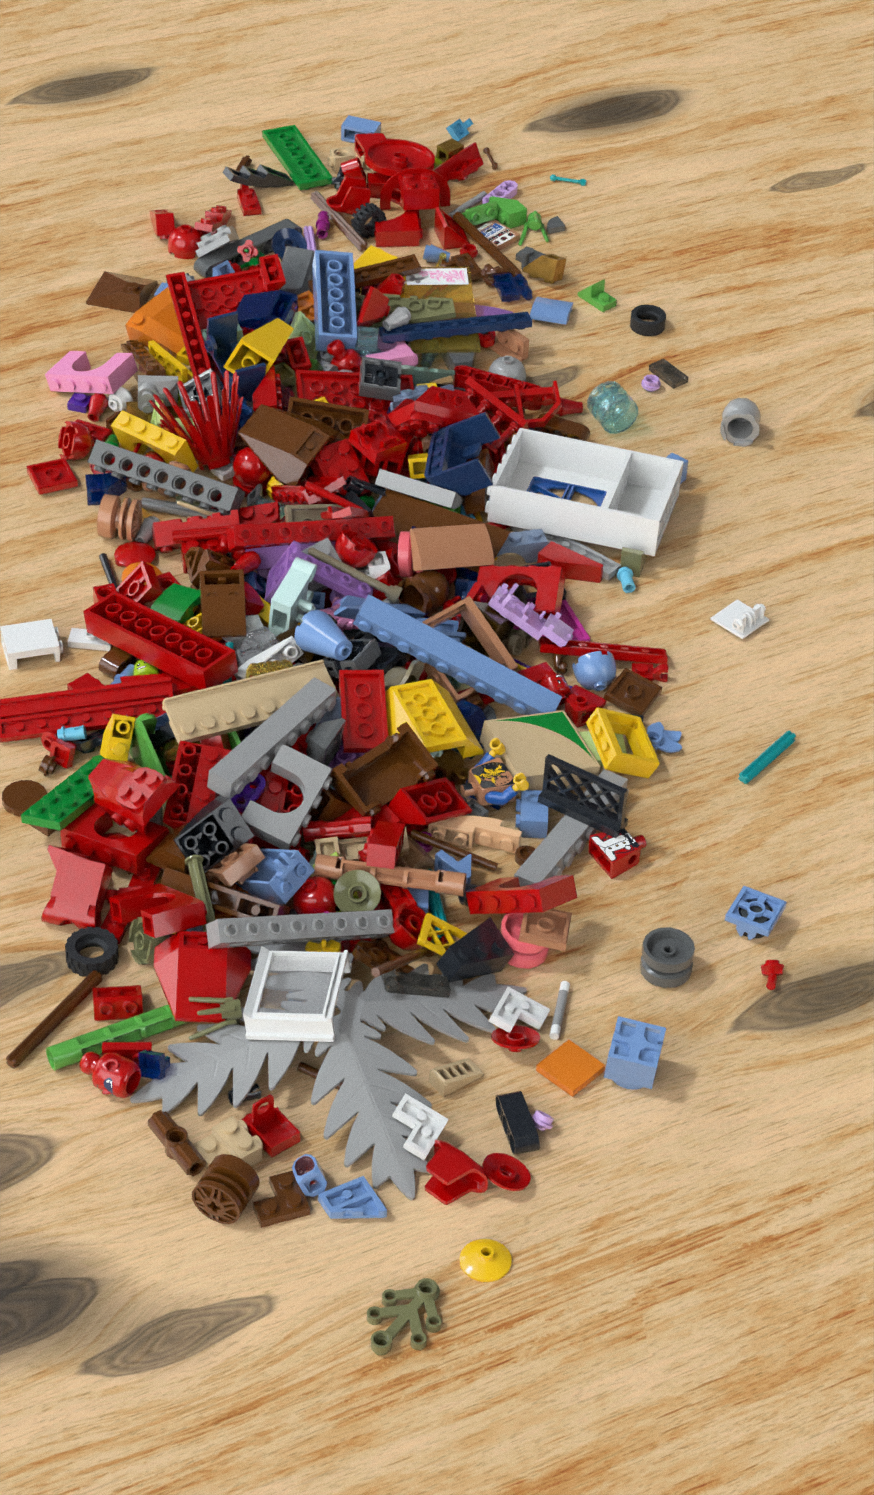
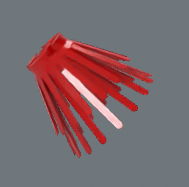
M228 370L224 372L222 415L216 373L214 371L210 374L213 396H207L208 406L200 377L198 375L194 376L202 410L197 400H190L183 382H177L195 426H193L184 408L177 405L168 388H163V392L191 439L158 395L153 394V397L160 405L159 408L152 400H149L152 407L163 418L160 419L162 424L159 425L164 430L186 439L200 470H204L203 465L207 464L209 470L231 463L230 456L235 459V445L243 404V397H241L237 413L239 380L237 372L233 374L230 423Z

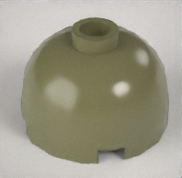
M142 917L134 919L129 930V942H133L134 950L130 951L135 962L138 964L154 963L155 947L171 937L172 934L153 938L144 934Z

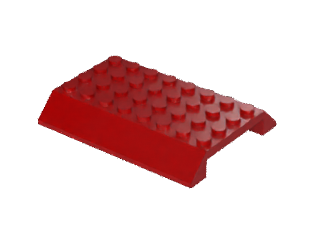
M278 254L259 257L260 268L187 282L185 272L166 275L193 378L195 375H200L211 368L219 377L220 382L224 384V379L211 355H207L201 330L207 329V318L237 311L238 324L242 329L243 337L275 320L269 299L286 284ZM303 336L288 339L272 366L285 362L295 372L296 370H309L311 362Z

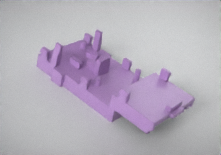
M506 583L502 587L499 586L488 602V605L499 612L501 616L510 620L537 641L544 635L559 647H562L573 638L572 633L574 629L559 619L562 615L561 613L557 612L555 616L550 614L545 619L543 617L546 611L539 615L533 610L536 606L535 604L528 602L525 605L519 598L514 596L513 593L519 586L517 583L513 585L510 591L507 589L509 585Z

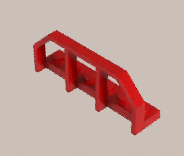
M553 381L552 387L519 389L518 384H514V390L490 392L508 407H517L518 414L523 418L522 407L554 404L542 418L525 419L528 421V428L544 427L560 410L561 406L557 381ZM470 400L475 408L480 405L477 400ZM504 421L500 422L501 430H506L509 427Z

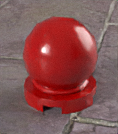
M247 446L235 456L232 483L244 490V497H247L258 484H261L265 496L267 495V483L271 478V473Z

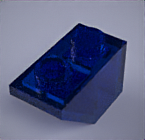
M111 473L85 475L88 506L100 505L105 494L120 496L127 491V482L124 476L121 480L111 476Z

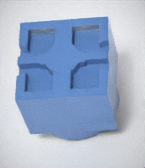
M618 1016L604 1078L611 1079L617 1085L626 1089H652L666 1028Z

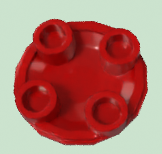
M138 541L126 542L120 545L114 553L115 564L119 567H127L142 561L151 563L156 556L152 546Z

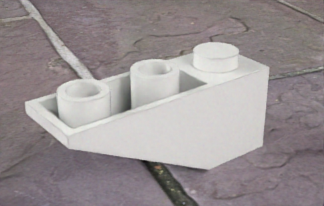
M291 636L247 660L238 668V672L234 676L237 680L286 669L304 653Z

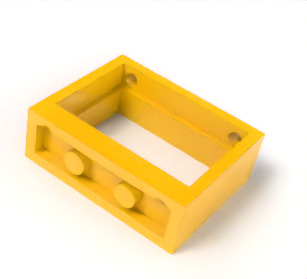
M599 707L595 709L586 724L605 770L649 779L660 763L641 718ZM615 733L626 736L633 755L622 753Z

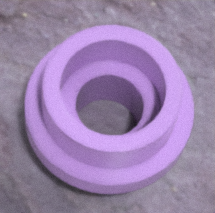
M650 374L644 377L641 386L645 390L653 392L660 388L661 382L658 376Z
M536 1110L534 1114H531L537 1129L545 1131L546 1128L552 1129L554 1119L550 1115L540 1110Z

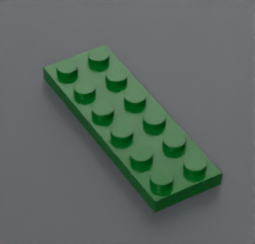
M295 125L262 131L263 139L299 190L331 184V174Z
M101 755L94 756L76 772L68 776L67 779L21 814L22 823L59 831L65 828L95 803L93 788L88 776L106 758Z

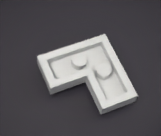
M507 987L488 1022L510 1033L517 1019H520L540 1030L550 1009Z
M406 1093L392 1117L413 1129L402 1148L422 1160H425L435 1143L434 1141L437 1140L449 1120Z

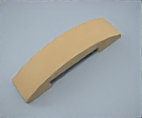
M406 827L401 853L409 850ZM337 837L315 839L316 855H331L337 852L342 857H345L346 860L359 861L358 851L364 849L367 837L338 840Z

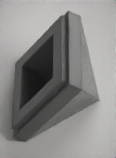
M258 484L247 496V507L265 504L261 484Z

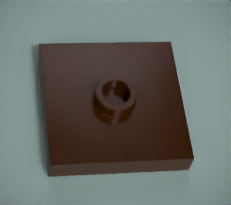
M624 668L606 691L603 699L631 714L643 716L660 695L663 687Z

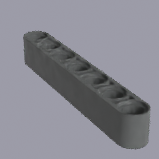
M284 219L198 258L193 268L195 272L204 278L213 277V268L226 260L231 263H237L239 266L246 263L243 261L241 253L237 252V248L244 245L246 240H252L253 245L261 253L267 255L273 252L272 238L278 230L291 228L301 234L303 230L291 220Z

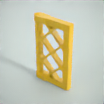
M427 913L424 917L417 944L443 956L446 952L445 949L455 943L451 935L460 939L467 933ZM431 924L440 928L441 930L434 931ZM444 934L449 943L442 945L437 935ZM431 937L434 943L428 941L427 938Z

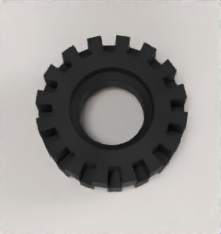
M365 203V206L363 204L360 205V210L356 209V214L353 213L352 216L354 218H351V225L363 238L369 239L370 236L374 237L375 222L385 221L386 217L385 213L377 205ZM372 217L371 221L365 225L366 221Z

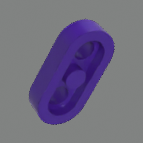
M258 773L253 782H249L240 794H236L231 798L239 813L245 811L250 800L256 802L264 792L266 782L261 774Z

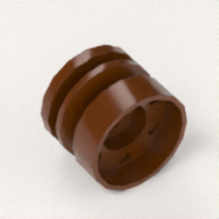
M221 1154L215 1156L193 1189L192 1200L199 1211L209 1219L222 1224L235 1223L259 1188L260 1179L256 1171L241 1158L229 1154Z

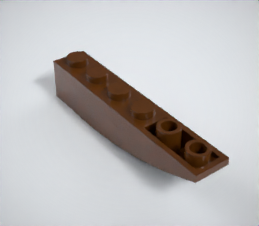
M128 340L125 344H121L123 353H133L138 369L133 376L137 382L138 375L166 376L165 368L140 342Z
M165 867L160 884L195 897L191 876ZM206 880L213 909L240 918L289 915L291 907Z

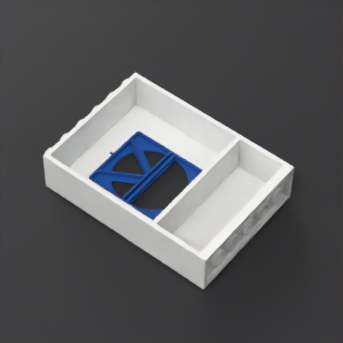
M519 428L517 435H513L511 444L508 445L507 453L503 455L502 464L499 463L497 473L493 475V485L487 489V495L490 496L485 507V513H488L487 521L527 530L542 529L546 534L618 549L626 547L641 550L646 555L655 556L679 496L684 461ZM564 489L565 492L562 498L548 490ZM574 492H578L591 498L597 506L571 501Z

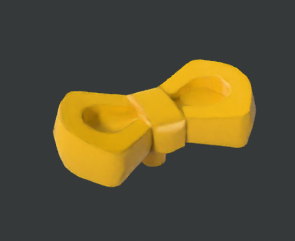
M322 939V942L319 944L308 942L305 946V952H340L341 950L340 943L335 940L326 942V939Z

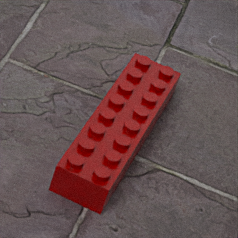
M113 591L83 611L88 633L200 690L220 685L238 672L235 650L116 591Z

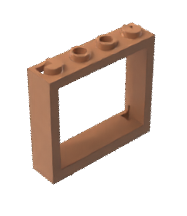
M470 596L422 622L435 628L461 614L492 660L513 671L518 667ZM424 663V670L428 674L429 679L434 680L445 688L456 705L470 696L479 693L471 687L458 695L444 673Z

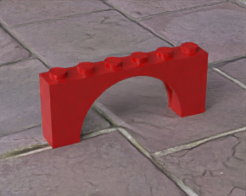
M367 173V188L371 191L370 198L380 199L381 190L391 176L380 173ZM397 184L392 191L391 201L402 207L401 189L399 184ZM406 210L402 215L394 219L375 222L374 239L376 247L419 246V240L423 239L419 210Z

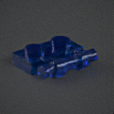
M511 273L493 275L494 286L502 302L520 300V295L526 300L532 299V290L530 286H527L528 281L522 274H518L516 277H512Z

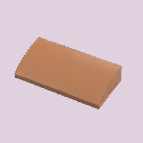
M485 523L410 529L413 571L494 565L492 544Z

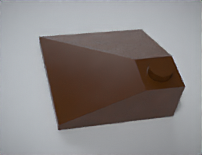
M104 271L88 297L86 304L135 313L147 303L158 283L156 280Z

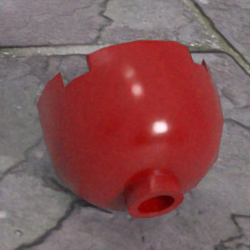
M187 224L176 227L168 237V252L170 254L171 252L174 253L175 257L179 259L195 258V251L199 249L197 243L202 241L201 232Z
M66 421L67 425L66 427H61L58 437V448L62 449L63 453L59 455L67 461H80L93 449L94 438L84 424Z
M343 529L335 542V551L339 558L350 567L363 568L367 566L376 556L377 547L366 537L363 539L357 537L358 532Z
M321 876L309 877L292 897L297 915L317 914L326 911L336 913L337 905L334 900V884L329 879Z
M402 903L392 912L395 933L389 935L390 941L405 951L421 949L422 946L418 945L417 941L426 913L415 904H410L411 906L408 907V905H405L406 903Z

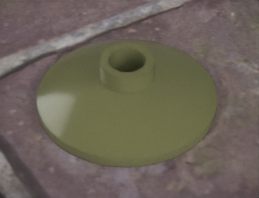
M363 870L346 872L338 879L334 887V900L342 912L372 911L377 907L381 898V889L378 881L372 874ZM360 891L362 892V897L356 899L353 897L354 893Z

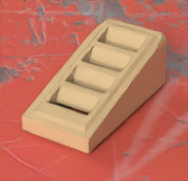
M470 1058L436 1067L429 1072V1082L443 1097L483 1077V1072ZM468 1067L472 1072L469 1073L465 1068Z

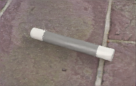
M562 981L559 988L549 1035L553 1040H557L560 1035L570 983L567 981Z

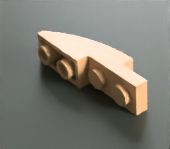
M458 816L431 823L428 827V832L432 837L468 849H472L475 843L515 853L516 849L521 846L522 831L502 827V820L481 816Z

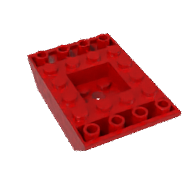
M179 741L172 779L181 785L180 794H172L167 800L163 817L165 824L175 829L189 823L203 807L220 796V794L207 787L209 770L232 750ZM271 762L266 770L263 769L259 773L264 777L266 784L264 792L255 803L277 813L294 811L303 802L302 792L293 782L271 772ZM303 827L301 828V830H300V832H299V834H301V836H302ZM256 836L253 837L252 844H256L259 848L280 849ZM300 838L298 844L296 845V847L291 846V848H297V847H299V846H300L301 838Z

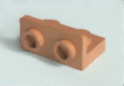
M515 329L505 332L497 331V341L489 349L501 357L512 356L523 361L528 358L529 339Z

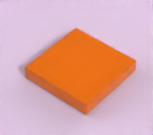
M568 1039L536 1065V1071L573 1097L605 1071L606 1065Z

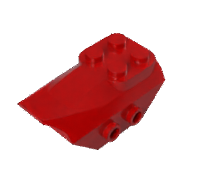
M431 386L417 400L404 399L388 416L399 433H412L416 437H426L427 434H433L440 428L476 416L479 412L465 393Z
M103 759L88 776L94 792V802L110 814L111 819L119 826L124 824L130 831L135 832L136 830L142 834L147 832V823L172 794H180L181 785L169 776H163L154 769L141 767L130 761Z

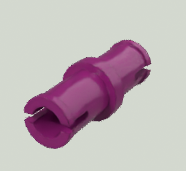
M320 211L316 221V235H318V238L324 239L327 237L330 228L329 214L326 211Z

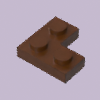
M293 1171L270 1176L269 1184L275 1196L253 1202V1210L261 1228L310 1215L309 1204L296 1181Z

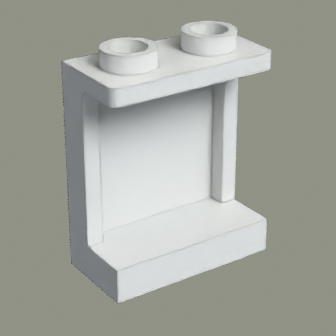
M52 619L0 626L1 643L9 670L18 669L17 659L54 654L55 661L60 662L63 644L61 640L58 641V627L53 626Z

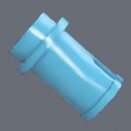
M628 567L620 568L617 573V578L621 581L622 589L625 593H631L636 588L632 578L633 571Z
M85 725L70 728L62 726L61 729L57 730L58 738L65 742L87 739Z

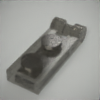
M394 970L381 975L384 988L389 993L445 998L450 996L451 988L447 976L440 974L426 975L417 972L403 973L395 972Z

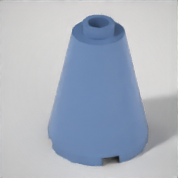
M313 610L302 617L303 622L300 626L297 625L295 629V641L302 650L340 661L345 660L351 654L352 643L326 612Z

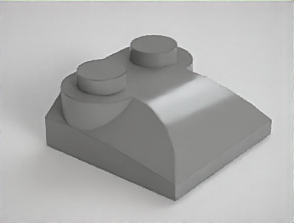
M138 375L139 410L144 413L153 412V407L149 400H152L155 403L153 394L158 395L163 400L165 406H171L163 392L164 387L168 388L178 404V376Z

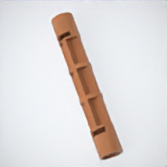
M317 854L314 866V876H321L327 879L338 880L346 872L363 870L372 874L379 884L401 886L403 889H408L409 887L431 890L439 894L463 897L466 886V873L446 870L415 869L407 865L405 867L395 866L394 869L366 866V862L346 860L345 857Z

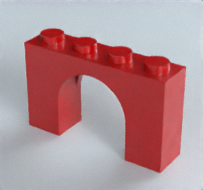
M488 565L479 567L477 583L482 584L488 594L486 603L490 601L498 587H502L504 583L509 585L507 587L508 590L515 583L534 587L537 590L534 611L539 615L546 611L543 618L547 619L550 614L555 616L557 612L560 613L566 578L562 567L554 565L549 567H537L535 565L528 567Z
M94 803L61 830L62 847L138 875L150 864L146 862V857L169 833V829L149 821L145 834L137 831L135 834L121 839L102 837L105 832L113 827V820L110 814Z
M557 875L538 883L521 887L518 877L499 878L466 891L470 914L537 913L548 911L576 899L577 892L573 875Z
M160 883L109 897L112 920L124 924L142 917L144 934L153 938L206 924L205 916L207 915V909L202 900Z

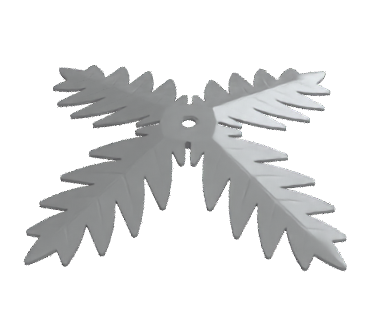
M290 909L289 915H297L295 909ZM307 943L263 945V947L269 951H305ZM246 946L251 950V953H260L261 946ZM349 953V960L352 964L354 956L352 953ZM258 958L251 959L252 971H255ZM425 963L408 974L398 989L396 987L395 970L375 977L365 991H363L361 981H357L349 991H345L351 983V978L342 979L336 1008L340 1009L341 1012L333 1016L334 1042H318L315 1050V1056L320 1057L330 1048L318 1072L312 1092L311 1104L316 1105L343 1082L329 1111L324 1130V1139H329L358 1114L349 1134L344 1166L350 1167L375 1145L372 1158L373 1188L378 1189L390 1178L396 1187L411 1201L415 1199L414 1171L429 1173L426 1171V1165L428 1164L426 1159L422 1160L402 1148L406 1142L405 1138L409 1137L413 1129L395 1119L392 1115L397 1108L396 1105H399L405 1093L431 1109L432 1104L405 1083L384 1073L417 1076V1070L404 1059L384 1046L370 1040H380L381 1034L362 1023V1021L384 1032L386 1031V1026L381 1022L382 1020L410 1037L434 1045L435 1040L415 1019L417 1018L443 1034L468 1043L469 1037L449 1015L468 1025L492 1033L496 1028L492 1023L488 1022L489 1020L478 1008L493 1013L507 987L523 995L527 992L526 988L496 984L494 974L481 976L466 985H463V980L448 983L442 974L430 986L428 964ZM269 971V973L280 975L269 976L265 989L295 993L286 995V999L292 1001H283L281 1003V1007L286 1011L259 1008L258 1012L323 1014L332 973ZM241 1008L242 1018L240 1020L244 1022V1008ZM200 1024L197 1026V1031L200 1032L216 1024ZM232 1024L205 1035L217 1044L200 1042L170 1044L168 1051L185 1062L164 1064L145 1069V1075L151 1078L152 1081L138 1090L130 1098L131 1103H143L162 1099V1111H166L169 1114L198 1084V1116H203L221 1093L233 1070V1107L238 1108L254 1085L266 1056L268 1055L269 1090L272 1091L290 1067L301 1041L246 1039L245 1026ZM304 1041L305 1053L311 1050L315 1041Z

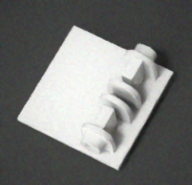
M736 600L712 616L710 620L744 639L767 623L769 618L764 616L766 608L763 604H756L751 608Z

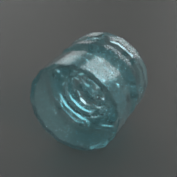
M614 381L604 382L595 387L587 400V408L608 433L617 434L631 427L638 416V406L619 383Z

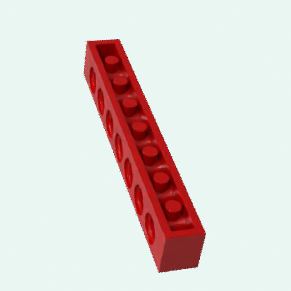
M393 516L233 525L226 531L229 551L290 545L293 541L300 544L317 543L326 538L333 542L337 540L343 529L358 532L357 537L361 539L366 537L371 542H386L395 537Z

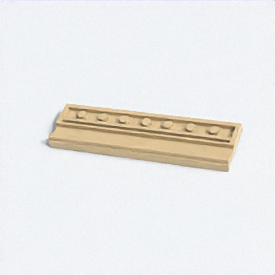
M322 659L165 698L162 702V708L169 717V724L179 745V741L195 742L261 725L314 677L333 688L335 686ZM337 690L335 694V699L337 698V696L339 697Z

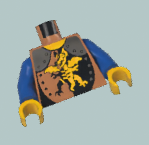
M494 738L490 742V748L492 749L490 753L487 752L469 770L468 783L460 785V792L464 798L474 795L482 806L492 804L505 805L507 802L516 801L518 790L525 791L529 787L527 778L523 773H518L513 778L500 757L495 758L496 755L504 754L506 747L498 738Z

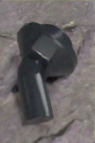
M341 166L337 177H332L331 185H335V189H339L344 179Z

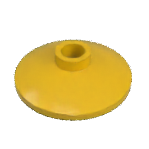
M474 1240L468 1243L460 1253L461 1269L468 1277L476 1281H497L507 1275L511 1268L512 1258L509 1250L495 1240Z

